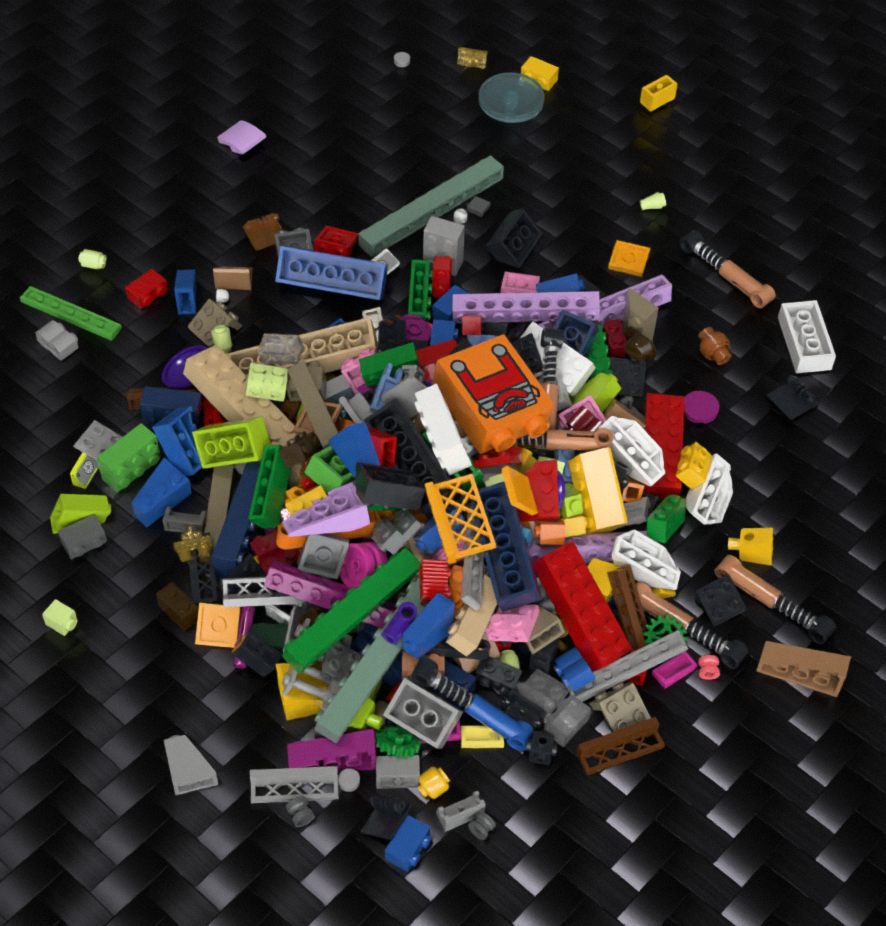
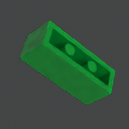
M413 342L359 359L361 374L367 388L379 384L388 363L393 364L389 375L394 378L396 370L402 368L403 365H418L421 368L419 355Z
M668 495L648 516L646 536L653 541L666 543L685 521L686 499L680 498L678 495Z

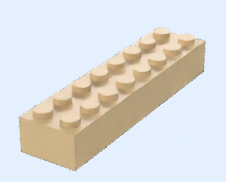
M371 317L228 353L227 356L248 377L250 363L288 369L303 360L307 366H309L310 361H317L320 363V367H323L324 372L327 373L341 369L346 359L351 357L356 359L365 349L370 351L375 349L376 353H379L375 328ZM289 373L287 375V382L291 379Z

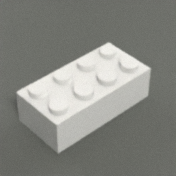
M817 300L781 304L778 320L795 372L832 370L836 355Z
M532 321L521 338L530 333L533 334L542 363L545 364L543 358H545L543 354L544 348L540 344L543 328ZM563 343L562 348L557 353L558 358L556 362L558 364L556 369L567 389L568 395L574 398L596 367L587 358Z
M434 384L416 392L417 401L414 402L421 415L420 419L424 428H426V434L430 443H432V449L442 469L446 468L449 475L472 466L438 385Z

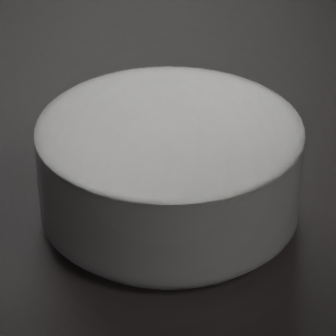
M405 52L396 53L394 56L395 65L398 67L408 66L410 64L409 54Z
M350 768L341 771L338 776L340 788L347 792L356 790L360 784L358 772Z

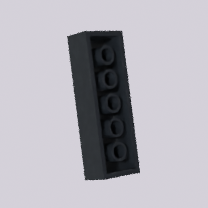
M396 398L363 420L368 427L397 437L394 468L413 470L424 487L429 482H433L434 485L451 480ZM449 488L439 490L440 495L449 498L453 491ZM425 490L420 509L429 519L433 514ZM456 492L452 500L456 501L462 495Z

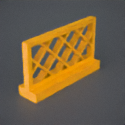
M473 474L434 485L433 482L425 484L426 495L448 565L456 563V559L496 548ZM470 481L472 487L468 493L459 489L462 483ZM449 488L453 491L449 498L440 495L439 490ZM456 492L466 496L461 504L452 500ZM469 498L477 502L474 510L465 507ZM449 504L458 508L454 516L445 511ZM462 510L471 514L467 522L458 518ZM475 516L483 519V524L480 528L470 524ZM455 522L464 526L460 534L451 529ZM467 528L477 532L473 540L463 536ZM482 534L489 538L490 543L481 545L476 541ZM460 540L470 544L467 550L458 551L457 545Z

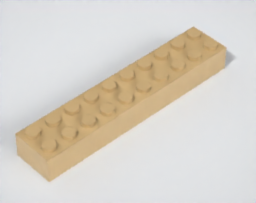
M217 345L186 359L183 374L229 422L263 416L271 445L280 444L284 447L288 440L297 435L293 432L295 425L269 399L246 396L248 377ZM312 457L291 467L288 481L291 488L300 486L304 479L310 478L304 472Z

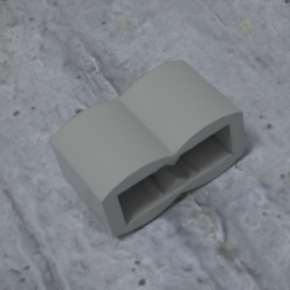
M52 320L35 332L37 341L60 360H63L78 349V338L74 333L66 331L60 322L57 323Z

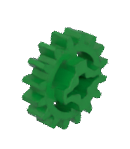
M658 614L656 621L653 618L649 619L651 625L645 624L644 627L648 630L642 633L647 638L645 643L651 644L653 643L652 639L656 641L661 639L656 635L664 633L669 635L673 633L671 625L675 627L676 631L679 630L682 637L683 633L687 632V630L680 628L683 622L676 623L677 617L673 616L670 620L669 614H665L664 619H662V616ZM662 623V624L660 625V628H659L658 630L653 631V629L655 628V626H657L658 624Z
M389 724V727L383 725L382 729L379 728L374 739L375 747L380 748V752L386 751L388 756L392 754L395 758L402 756L404 759L407 758V755L414 757V754H418L422 742L419 737L400 725L394 727L392 724Z

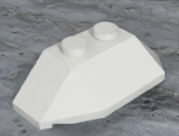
M611 416L598 428H606L613 433L612 457L614 460L617 459L633 469L630 474L631 478L651 487L665 474L662 449L636 421Z
M717 453L712 456L706 482L693 490L690 488L686 497V508L704 525L722 522L733 494L732 479L729 472L731 470L730 464Z
M635 529L616 537L612 551L615 565L622 567L630 565L634 579L648 586L668 590L677 589L681 571L675 566L672 557L664 546Z

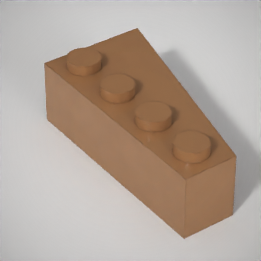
M766 641L756 671L837 697L846 678L851 656Z

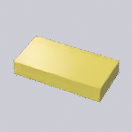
M486 725L461 726V748H504V737Z

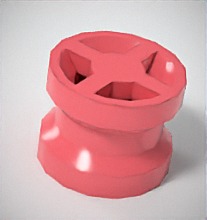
M705 655L699 658L698 665L701 667L699 676L702 679L711 680L720 676V670L717 668L719 665L718 657Z

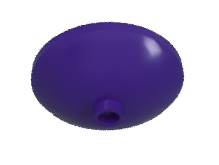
M200 345L191 346L172 357L162 373V381L166 387L181 390L193 386L190 380L183 374L186 359L208 348Z

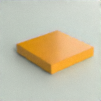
M616 240L608 269L642 277L650 248Z
M509 466L502 468L501 471L511 505L530 515L538 513L528 477Z
M199 603L195 644L234 648L238 639L241 607H223V605Z

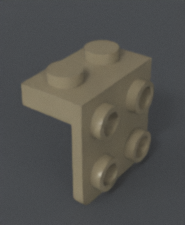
M208 299L190 322L188 328L207 346L212 347L214 343L211 331L215 326L225 325V327L231 326L239 330L242 324L237 321L239 319L237 315L231 311L229 313L226 311L227 307L220 301L216 303Z
M621 682L613 686L609 692L606 693L604 691L597 694L595 700L590 702L593 710L602 711L612 732L651 719L634 683Z

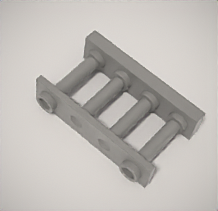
M306 618L302 625L299 624L294 636L298 638L300 636L299 633L310 624L311 619ZM346 635L339 642L350 648L352 636ZM323 654L318 659V661L323 662V657L325 656V654ZM291 665L282 681V685H284L283 695H287L291 688L295 687L320 697L321 701H323V711L329 706L326 703L333 693L337 695L340 688L338 686L341 682L333 677L328 682H325L327 688L323 690L296 679L297 671ZM309 666L303 672L322 680L320 677L321 670Z

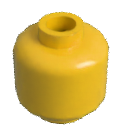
M430 767L418 778L420 785L417 788L424 797L429 795L431 799H437L449 789L448 783L450 780L441 767L438 769Z

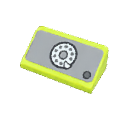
M83 452L71 470L70 476L73 485L87 488L98 468L94 466V459Z

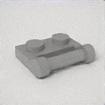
M648 496L642 497L641 500L623 503L628 523L619 528L647 521L648 508H650Z

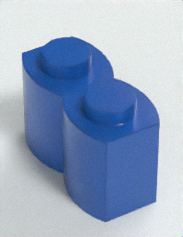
M576 647L554 659L556 663L554 669L558 676L561 677L566 688L571 687L573 691H576L596 679Z

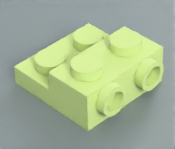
M250 363L246 396L284 402L288 375L287 368Z

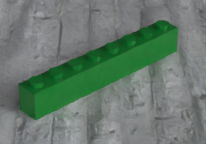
M406 547L401 552L397 551L394 555L392 554L389 558L390 561L386 564L381 563L371 577L367 575L363 578L358 588H351L346 593V598L342 601L337 600L330 607L331 610L328 613H321L315 619L316 623L311 627L307 625L303 628L297 639L294 640L292 638L284 645L285 650L282 657L299 674L304 672L418 574L420 561Z

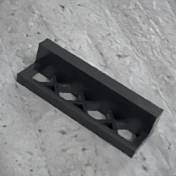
M210 532L186 536L193 603L198 606V609L199 603L216 604L218 603ZM207 539V544L202 549L197 547L196 541ZM202 555L209 558L204 566L199 564V559ZM204 572L211 576L206 583L201 581V575ZM208 589L212 592L213 597L203 599L202 593Z

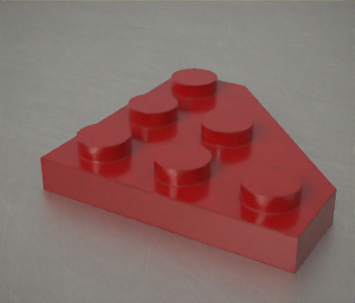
M557 460L535 462L524 475L529 479L538 513L530 515L518 509L521 522L560 519Z

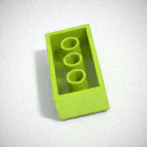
M263 416L207 425L192 431L203 469L261 460L264 446L271 445Z

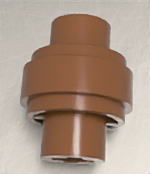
M707 327L699 333L698 337L702 341L700 343V351L706 359L715 360L718 365H722L731 359L732 355L728 351L730 341L724 333L715 332L712 327Z

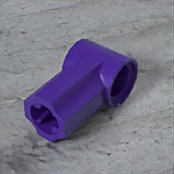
M404 602L399 606L398 611L381 633V636L387 642L397 645L403 633L412 624L417 615L416 606L411 602ZM407 611L411 614V617H404L401 612Z

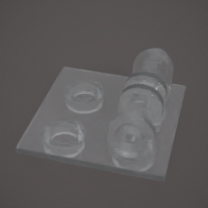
M536 669L526 682H519L516 686L518 693L547 711L546 719L571 690L570 687L566 688L563 683L539 669Z

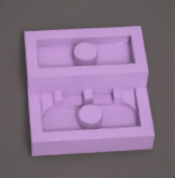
M241 120L217 138L219 143L229 145L232 152L243 155L265 139L266 135L257 127Z

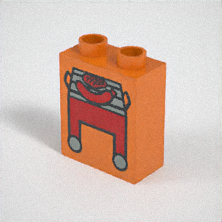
M504 334L437 360L431 384L438 385L449 410L479 454L495 449L498 453L504 452L514 445L516 439L526 435L532 439L537 438L550 427L548 421L554 403Z

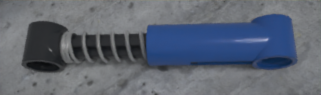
M421 657L418 660L410 676L416 685L421 687L431 686L434 689L441 690L440 693L444 692L447 694V697L450 696L453 698V701L456 700L459 702V705L465 706L464 712L507 739L510 747L519 751L526 750L528 738H531L534 732L530 724L513 719L476 693L473 695L472 693H466L465 689H460L459 685H454L453 681H448L447 677H442L437 663L432 659Z

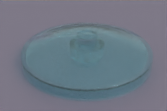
M501 73L490 77L482 84L479 90V104L482 110L493 119L507 123H519L530 120L540 113L544 105V91L541 85L529 76L519 73Z

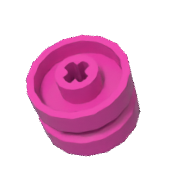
M376 542L349 544L339 573L341 580L349 588H358L363 578L367 575L371 577L381 563L386 564L389 562L387 553L381 550Z

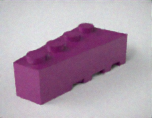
M374 729L343 734L337 744L326 737L308 741H295L287 744L289 768L337 766L338 772L349 768L356 771L376 769Z

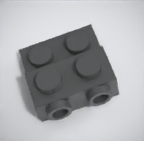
M297 228L294 231H279L277 234H274L278 258L280 246L313 250L309 229Z
M400 510L394 515L392 521H389L386 517L378 521L371 531L373 533L371 538L385 553L388 550L394 555L422 524L410 511Z
M325 533L307 535L297 562L298 570L306 574H318L326 579H338L349 546V539Z

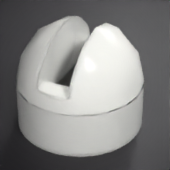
M457 209L454 212V221L456 223L463 224L467 221L466 210Z
M217 289L216 303L219 301L226 303L229 300V293L224 289Z

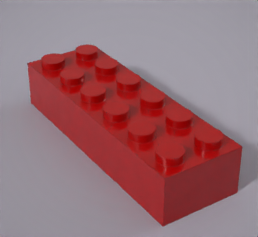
M647 393L644 406V421L646 424L644 430L662 449L665 474L651 487L642 483L644 485L643 492L659 496V500H664L668 495L680 496L682 481L676 477L678 470L677 465L681 459V451L683 450L684 396Z
M573 541L532 562L539 580L579 653L592 672L607 666L633 650Z

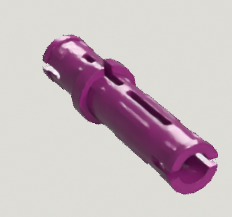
M253 606L242 607L238 639L234 648L240 643L238 641L249 630L252 631L255 611ZM235 657L233 666L242 669L246 668L247 665Z

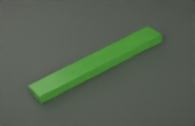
M32 286L20 297L22 303L111 341L122 329L121 324Z

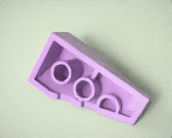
M351 482L329 491L326 498L315 500L313 506L307 510H299L282 521V524L289 537L352 531L369 525L370 520L367 505L361 502L356 494V487Z

